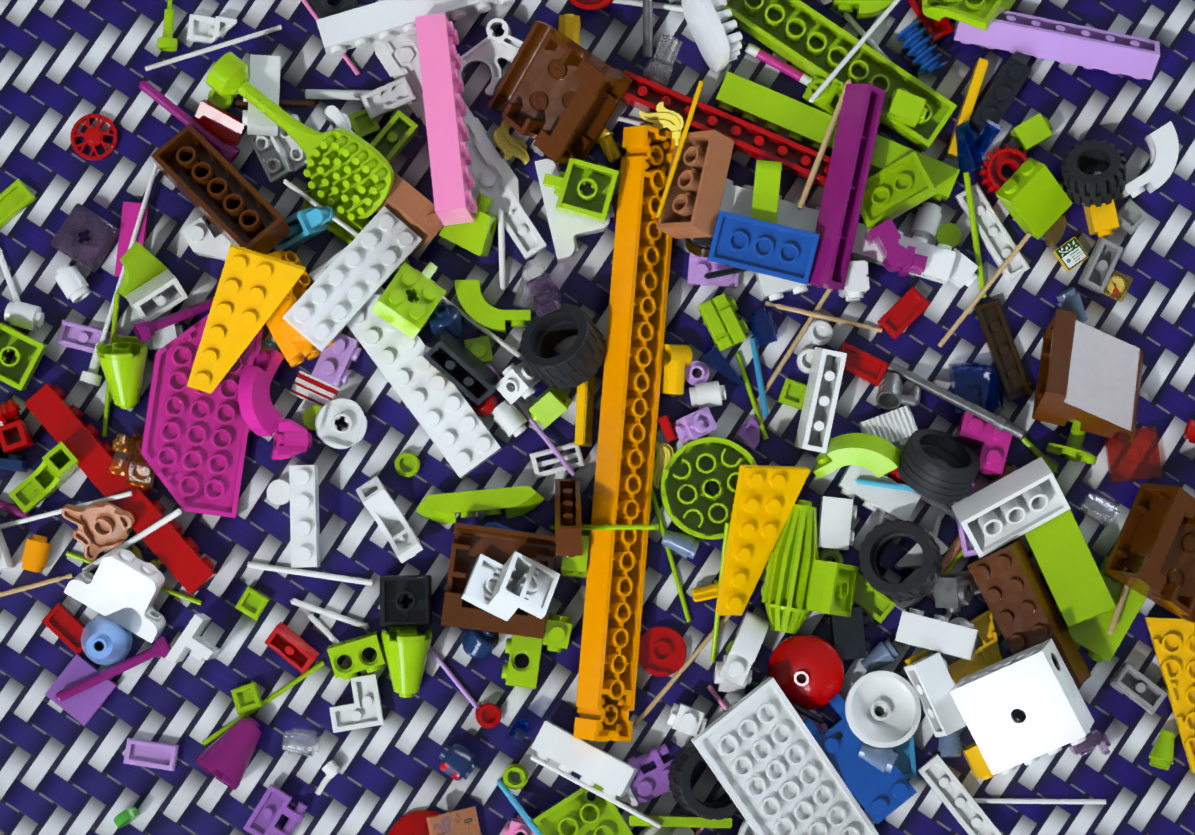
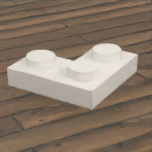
M377 673L351 678L354 703L329 708L333 733L384 725Z

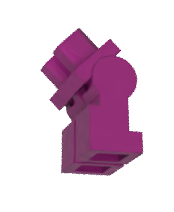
M891 218L872 228L864 236L869 246L873 243L877 245L883 256V267L887 271H898V276L906 277L909 272L921 275L924 272L928 257L916 254V247L908 245L905 248L899 244L898 241L901 239V235Z

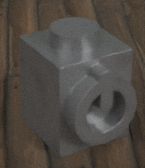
M969 574L940 575L933 589L936 608H946V612H960L961 607L971 605L974 595V587L969 580Z

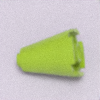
M133 336L111 338L112 343L104 344V341H101L96 346V353L114 404L120 406L121 409H132L140 402L148 353L147 341L141 343L137 337Z
M389 627V632H386L385 629H382L381 637L393 690L399 693V697H413L414 693L420 690L433 637L432 630L424 627V632L417 631V627Z

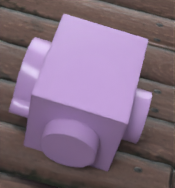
M708 406L673 422L676 436L681 440L683 446L719 429Z

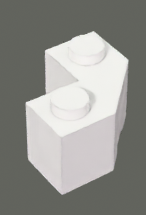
M202 217L180 230L193 252L198 256L226 261L232 243L223 234L216 237Z

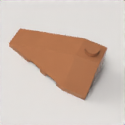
M394 172L392 189L377 212L385 206L423 239L411 253L413 255L432 240L444 225L435 213L434 204Z

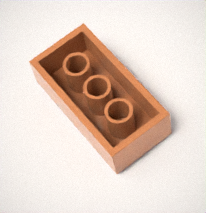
M716 130L688 132L661 218H658L656 229L675 239L713 237L735 141ZM675 145V147H674V152H673V156H672V160H671V165H670L669 173H670V170H671V167H672V164H673V161H674V157H675V154H676V151H677V148H678V146H676V145Z

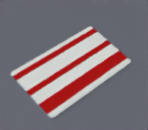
M299 371L290 394L322 407L327 401L336 398L339 388L303 371Z

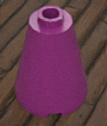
M250 717L246 720L240 718L197 756L194 762L206 772L215 776L217 780L236 790L242 781L262 734L259 730L261 725Z

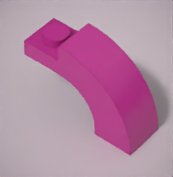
M263 350L257 357L255 366H244L239 379V408L244 421L257 436L272 437L278 426L279 419L283 416L275 409L270 398L271 381L284 358V355L277 350Z

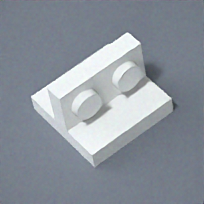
M204 613L195 614L166 658L173 663L182 662L190 653L200 661H203V659H215L221 650L200 636L211 621V618Z

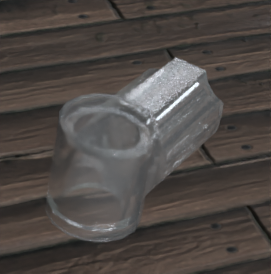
M663 34L653 58H650L643 78L667 87L682 42L673 36Z
M530 260L524 265L513 306L534 312L543 281L546 278V270L542 262ZM537 266L542 270L540 277L536 279L530 278L527 275L529 268Z

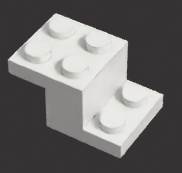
M514 551L504 565L480 554L461 599L505 621H508L518 608L542 619L546 615L560 574Z

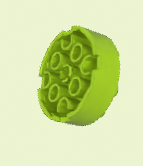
M700 438L682 446L668 461L660 484L662 504L670 520L680 530L696 538L707 540L722 539L724 537L725 522L731 521L740 465H757L754 458L747 450L724 438ZM709 481L717 483L719 487L718 493L714 496H710L705 492V484Z

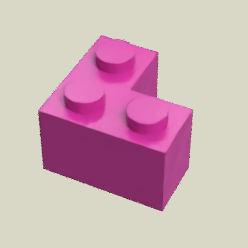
M965 411L960 416L955 437L964 443L977 446L976 454L980 460L978 473L996 478L1003 472L1012 434L1006 431L1002 433L994 429L992 424Z

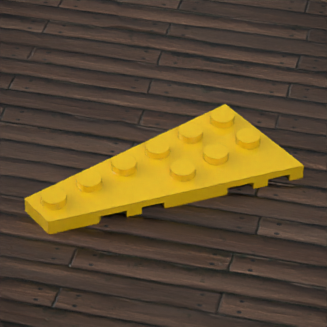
M230 245L187 387L212 394L304 273L306 267L237 245Z
M740 465L715 613L718 615L742 616L808 477L810 469L792 466Z
M1145 617L1191 773H1195V624L1184 619Z

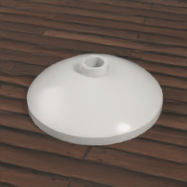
M874 671L862 676L852 685L846 697L845 714L851 730L861 741L877 748H892L906 742L917 730L921 718V704L914 687L905 678L890 671ZM875 708L881 709V716L875 714Z

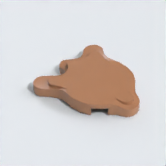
M105 501L93 502L84 507L66 504L61 510L63 518L78 526L72 535L73 538L84 545V556L89 561L96 560L102 551L114 549L123 544L129 535L130 528L135 523V518L129 511L122 510L118 506Z

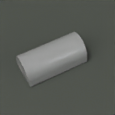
M1099 237L1078 284L1089 291L1103 293L1124 248L1104 237Z
M1128 662L1121 665L1110 680L1112 685L1150 714L1156 712L1168 694Z

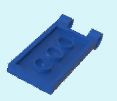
M837 693L828 700L829 704L841 717L836 724L821 734L808 717L803 722L848 789L875 823L878 824L917 793V791L896 765L891 773L887 771L883 773L866 760L858 757L864 742L851 730L846 719L845 700ZM838 731L842 733V737L840 739H837L835 737V734Z

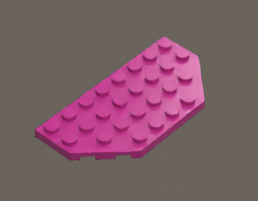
M207 315L155 353L140 454L184 511L236 518L249 427L244 421L239 408L238 384L244 366L256 365V359L260 355L263 327L212 394L187 387L208 319Z

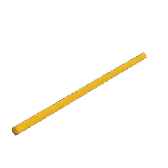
M703 81L698 83L658 207L656 218L659 219L661 218L704 84Z

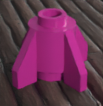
M279 419L278 426L274 431L272 460L289 459L300 453H306L307 448H311L312 434L308 432L306 427L290 419Z

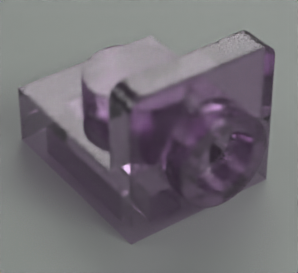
M549 273L542 274L526 282L527 288L533 296L534 311L538 317L562 308L560 291Z
M1095 729L1090 730V733L1085 736L1086 740L1074 746L1071 743L1067 744L1071 752L1076 755L1084 756L1095 749L1094 745H1097L1100 752L1106 756L1111 753L1108 748L1111 744L1104 732L1100 733Z

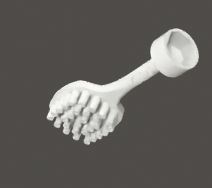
M681 0L685 20L705 62L713 72L723 70L729 62L736 60L737 56L740 55L742 44L739 40L743 38L740 31L727 35V33L734 31L738 27L736 20L721 23L732 16L730 8L716 12L723 9L727 5V1Z

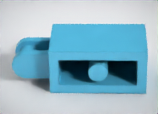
M314 206L300 210L286 218L285 220L291 233L274 247L275 250L281 249L286 251L296 248L329 229L327 222L334 217L333 209L330 206H323L321 208Z

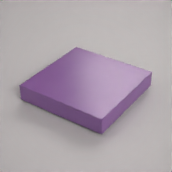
M76 654L45 695L82 725L86 726L118 685L111 679H108L64 701H58L56 699L57 692L101 672L82 656Z

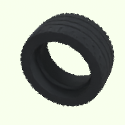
M920 429L915 431L908 439L901 453L897 471L901 479L914 491L927 498L950 503L962 500L969 492L978 474L980 460L975 451L959 438L940 430Z

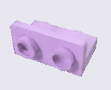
M690 252L687 284L726 288L738 287L739 273L711 279L704 277L706 273L733 267L707 261L708 258L699 257Z
M339 333L334 338L335 343L321 352L311 374L340 388L341 384L346 385L351 375V371L348 370L352 360L357 361L362 350L359 347L360 342Z

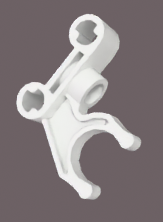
M500 18L489 21L486 27L488 36L461 56L462 68L458 69L459 76L462 77L465 68L472 62L487 64L492 73L491 82L485 89V93L488 96H493L499 82L502 80V69L499 65V60L505 59L512 63L523 41L510 36L511 29L509 25ZM497 25H502L504 34L500 37H495L496 34L493 31Z

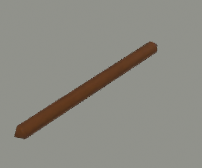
M236 100L234 102L237 106H248V102H243V100ZM279 100V106H316L318 104L315 100Z

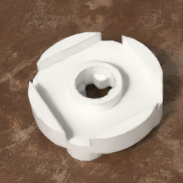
M337 398L327 401L316 415L315 427L317 436L326 445L336 449H346L362 440L367 429V420L361 410L362 408L350 399ZM343 416L345 417L344 422L348 424L346 428L342 427L341 431L337 430V425H335V420H339Z

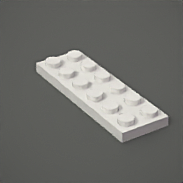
M384 206L287 311L283 319L322 352L423 239Z

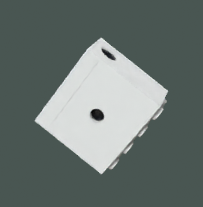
M1052 638L962 677L950 691L992 775L1000 772L1002 775L1008 774L1016 769V765L1023 762L1025 765L1036 762L1039 759L1038 756L1047 753L1050 756L1063 749L1061 746L1068 743L1074 746L1086 740L1085 736L1090 733V728L1095 722Z

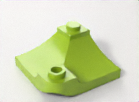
M922 0V12L925 16L937 21H941L943 17H948L986 31L999 14L1004 10H1010L1016 0Z
M596 783L593 787L602 792L603 788ZM580 787L571 795L532 819L543 835H633L613 803L596 794L595 799L589 801L587 799L589 790Z

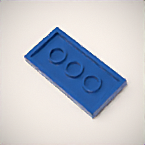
M720 210L707 261L808 285L820 234Z

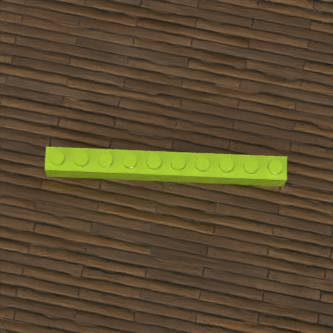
M728 71L715 100V104L719 105L718 109L729 114L736 112L742 115L741 118L749 123L755 124L756 121L765 125L764 128L770 132L778 133L781 131L788 134L787 138L794 142H807L811 144V148L815 151H819L832 115ZM839 118L826 148V151L830 153L833 150ZM876 135L869 173L871 170L878 173L915 150ZM915 151L938 194L929 199L936 202L946 201L960 169Z

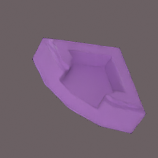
M753 416L735 434L752 451L755 450L760 439L759 424Z

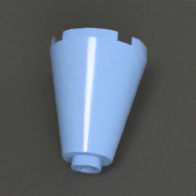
M103 615L90 620L84 627L81 635V645L85 655L91 661L100 665H113L122 661L130 652L133 642L131 631Z

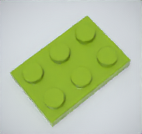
M915 151L867 178L860 213L869 230L890 218L893 220L938 194Z

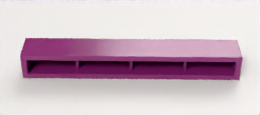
M846 84L815 233L820 234L808 281V284L819 288L844 290L886 93L885 90L872 84Z

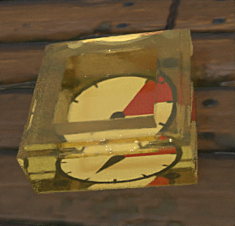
M1113 270L1102 294L1123 302L1133 278Z

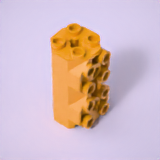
M280 249L267 254L268 256L303 266L297 255L292 251L285 252ZM306 270L265 323L291 368L301 364L306 357L308 360H312L321 354L320 350L283 319V316L307 291V286L310 285L311 280ZM334 339L326 348L332 346L335 343Z

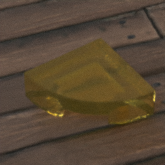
M1065 215L1059 217L1043 234L1048 248L1057 244L1062 238L1066 228Z

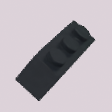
M1010 57L971 116L968 127L988 138L999 124L1032 69L1015 58Z
M444 327L426 342L423 357L478 406L496 390L498 376Z

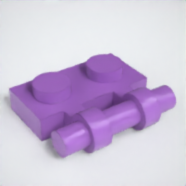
M666 744L657 748L653 746L648 749L649 752L637 758L633 756L628 759L627 763L638 769L635 775L636 778L633 779L629 787L639 805L670 790L668 773L673 759L666 763H663L661 759L662 756L670 753ZM654 761L657 767L643 774L640 767Z
M270 784L243 829L252 835H291L298 823L301 824L304 819L303 814L308 806L299 802L295 809H291L288 805L293 797ZM282 814H284L289 819L283 829H280L276 824Z

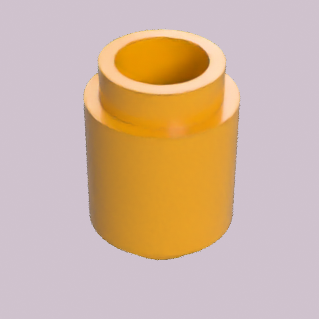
M33 534L32 538H26L21 562H23L22 569L42 573L43 567L47 566L52 543L47 542L48 537Z

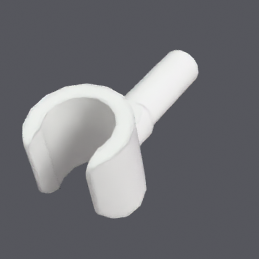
M334 760L329 761L322 768L326 776L315 791L317 795H321L328 782L340 771V767Z

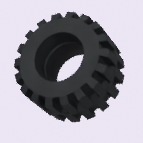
M1092 139L1089 142L1083 140L1080 145L1074 144L1071 146V150L1065 152V157L1061 161L1062 185L1064 192L1067 193L1070 200L1075 199L1076 204L1080 205L1083 203L1085 207H1091V205L1102 207L1103 203L1106 205L1112 203V199L1117 200L1120 197V193L1124 192L1126 185V158L1123 157V151L1117 149V145L1114 143L1108 144L1107 140H1102L1101 142L1097 141V139ZM1092 171L1101 172L1100 174L1096 175L1086 174Z

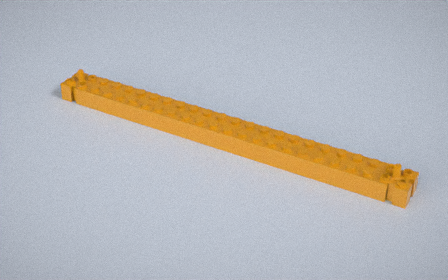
M647 125L624 127L622 147L626 149V153L621 157L591 525L649 524L672 249V237L656 229L658 222L656 214L666 186L675 147V139H672V132L659 131L658 128ZM590 530L576 699L577 713L580 717H575L573 738L590 741L632 742L633 721H629V711H634L649 530Z

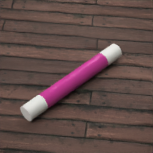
M751 43L745 49V52L806 86L814 79Z

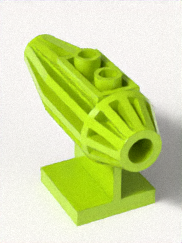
M797 499V504H794L777 540L774 551L771 553L765 566L766 577L761 588V602L765 603L770 630L796 634L810 611L851 618L859 567L819 560L817 508L812 507V502Z

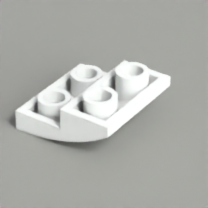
M297 114L291 115L296 120L301 122ZM279 125L278 136L253 135L249 138L270 183L307 166L306 155L303 150Z

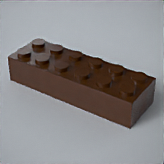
M190 123L151 155L158 169L233 245L266 254L291 233L285 218Z
M1021 539L1002 546L981 558H977L967 565L1013 655L1052 638L1075 685L1080 686L1091 677Z

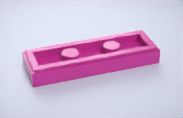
M123 201L115 277L120 276L123 264L119 259L128 250L142 203ZM149 204L146 206L136 241L144 248Z

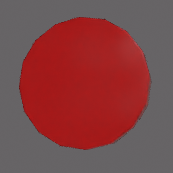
M656 626L648 629L640 637L638 661L647 673L666 677L674 674L683 666L687 647L682 636L676 630L667 626Z

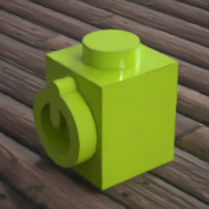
M815 76L812 82L807 84L802 97L811 107L833 115L842 89L839 85L830 82L820 95L810 103L809 98L825 81V79Z
M550 614L549 619H547L542 643L547 645L548 651L562 653V648L568 649L573 624L571 623V617Z

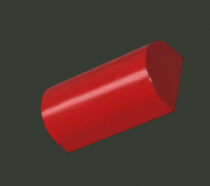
M282 622L274 628L264 642L303 675L321 654Z

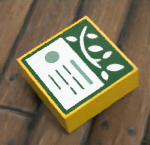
M1075 237L1053 251L1066 272L1089 258Z

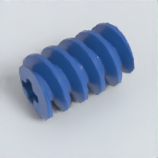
M921 19L903 29L896 39L897 41L906 40L901 47L903 50L910 49L906 55L907 58L916 57L911 65L913 67L921 66L916 72L917 75L926 74L927 76L939 70L948 62L938 61L943 53L933 52L938 45L937 43L928 44L933 36L923 35L928 28L927 26L918 27L922 21Z

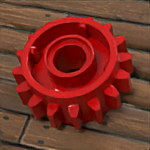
M1005 144L1002 150L996 146L993 149L994 154L988 152L985 155L988 161H981L980 165L984 167V170H981L979 175L984 177L981 185H987V193H996L1010 179L1002 175L1001 168L1003 166L1009 167L1014 174L1027 161L1026 150L1021 153L1018 151L1017 145L1013 149H1009V145Z

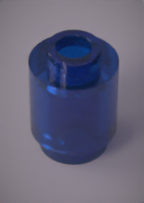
M766 307L751 311L752 316L748 317L754 341L757 340L758 346L778 341L776 336L778 330L772 311L767 312Z

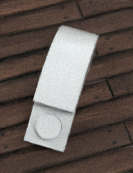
M1171 121L1144 138L1150 150L1149 166L1141 176L1125 185L1124 192L1120 193L1123 198L1128 195L1134 198L1146 191V189L1149 193H1152L1162 186L1172 174L1178 159L1179 143L1177 133Z
M746 611L718 677L739 687L743 686L770 625L768 620Z

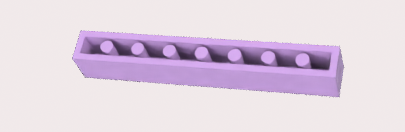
M1007 10L999 14L986 31L957 20L954 30V40L960 41L963 44H976L988 49L1009 51L1012 54H1025L1037 59L1055 60L1062 64H1074L1086 69L1104 70L1111 74L1132 76L1135 79L1152 80L1160 57L1159 41Z

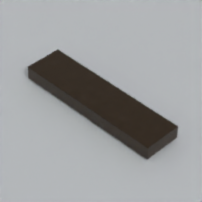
M999 299L975 306L973 309L1007 401L1010 402L1032 394L1031 386Z

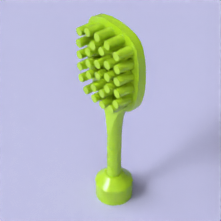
M227 52L215 63L207 75L206 84L222 97L240 94L289 134L306 155L307 168L303 171L305 177L311 178V181L308 182L310 189L316 187L319 189L317 192L318 197H327L328 205L338 206L337 211L340 214L348 213L347 218L350 221L356 218H368L382 206L392 189L394 171L385 157L372 145L358 135L342 128H334L328 132H318L299 122L249 83L248 65L234 53Z

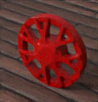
M88 114L81 117L74 124L70 136L71 144L75 152L82 158L91 161L102 160L111 155L118 143V131L114 123L106 116ZM97 118L96 127L90 126V119ZM107 122L111 127L103 132L100 128ZM82 123L88 128L84 133L77 130ZM105 136L113 137L112 144L104 142ZM84 137L85 142L76 145L75 138ZM87 145L92 147L89 156L83 153ZM103 146L106 152L98 155L96 148Z

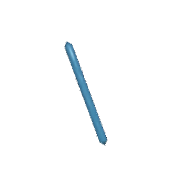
M751 336L750 344L762 415L767 418L769 413L756 338Z

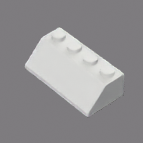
M1042 457L951 506L979 558L1071 509L1052 471Z

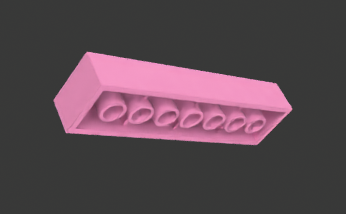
M445 13L415 17L435 213L444 226L474 222L473 213H477L476 199L472 198L471 189L475 188L474 177L472 173L470 174L468 165L472 164L470 149H467L466 141L469 140V130L463 119L464 116H467L465 101H462L461 93L464 92V83L458 69L462 68L461 57L459 53L457 54L455 46L459 45L458 31L454 29L453 21H449Z

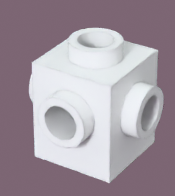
M525 361L517 366L512 363L502 372L504 377L497 383L496 389L512 405L522 397L526 400L536 391L534 386L541 379Z

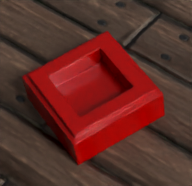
M665 415L658 418L667 442L678 439L670 416Z

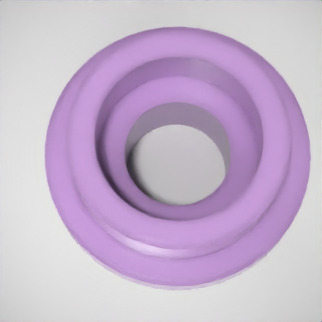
M692 361L686 367V381L693 386L706 383L709 378L707 365L701 361ZM700 369L702 372L701 377L695 378L692 375V371Z

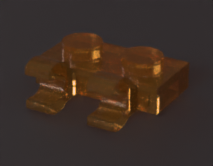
M134 433L130 439L126 435L118 434L117 438L113 439L112 450L129 453L128 462L125 459L115 457L114 462H110L109 473L126 476V484L150 489L153 486L154 471L140 454L143 435Z

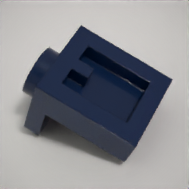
M0 443V469L27 473L28 462L21 461L22 456L6 454V458H4L5 452H3Z

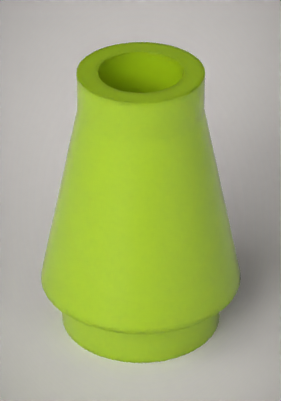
M1160 730L1159 736L1148 756L1150 759L1149 765L1163 770L1170 769V765H1173L1174 733Z

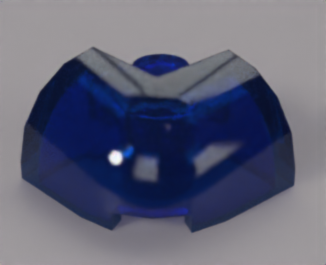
M979 362L948 364L950 387L954 394L987 411L1004 410L1002 384L999 375L992 367ZM954 405L955 414L965 412V410Z

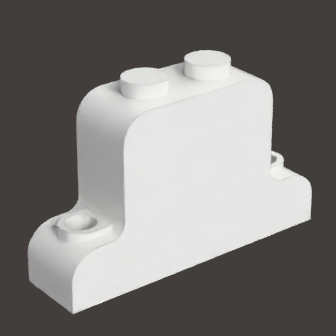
M550 159L535 161V167L557 261H566L571 259L574 253L578 251L577 237L603 232L609 227L610 218L615 217L612 203L605 224L556 211L559 196L554 194V188L544 186L543 180L546 173L559 176V164H555ZM586 186V189H581L584 196L594 193L591 191L590 186Z
M113 550L101 561L95 575L86 571L79 573L68 583L64 591L67 595L150 643H153L161 635L166 625L164 616L153 608V604L165 582L164 575L155 565L140 560L129 550Z

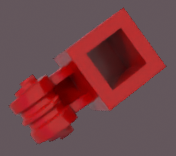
M13 398L7 402L4 401L2 404L0 403V421L3 423V426H0V443L3 452L10 454L35 445L27 421L21 419L20 405Z

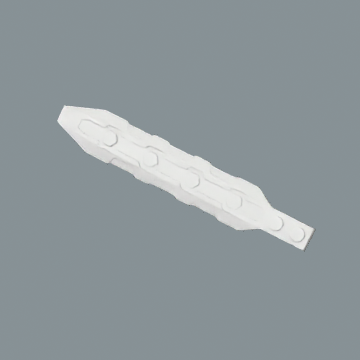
M417 32L410 35H405L404 33L396 35L394 39L387 42H381L380 40L373 42L375 54L389 76L395 80L406 76L416 97V101L409 103V106L416 117L420 118L426 126ZM466 105L467 116H464L463 119L469 130V140L466 141L467 149H470L472 164L468 165L470 174H473L475 188L471 189L472 198L477 199L479 193L493 198L488 212L497 217L498 209L501 207L504 210V228L527 260L547 247V245L519 203L518 178L487 137V131L479 119L473 116Z

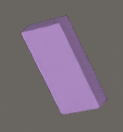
M127 738L123 764L175 771L179 745Z

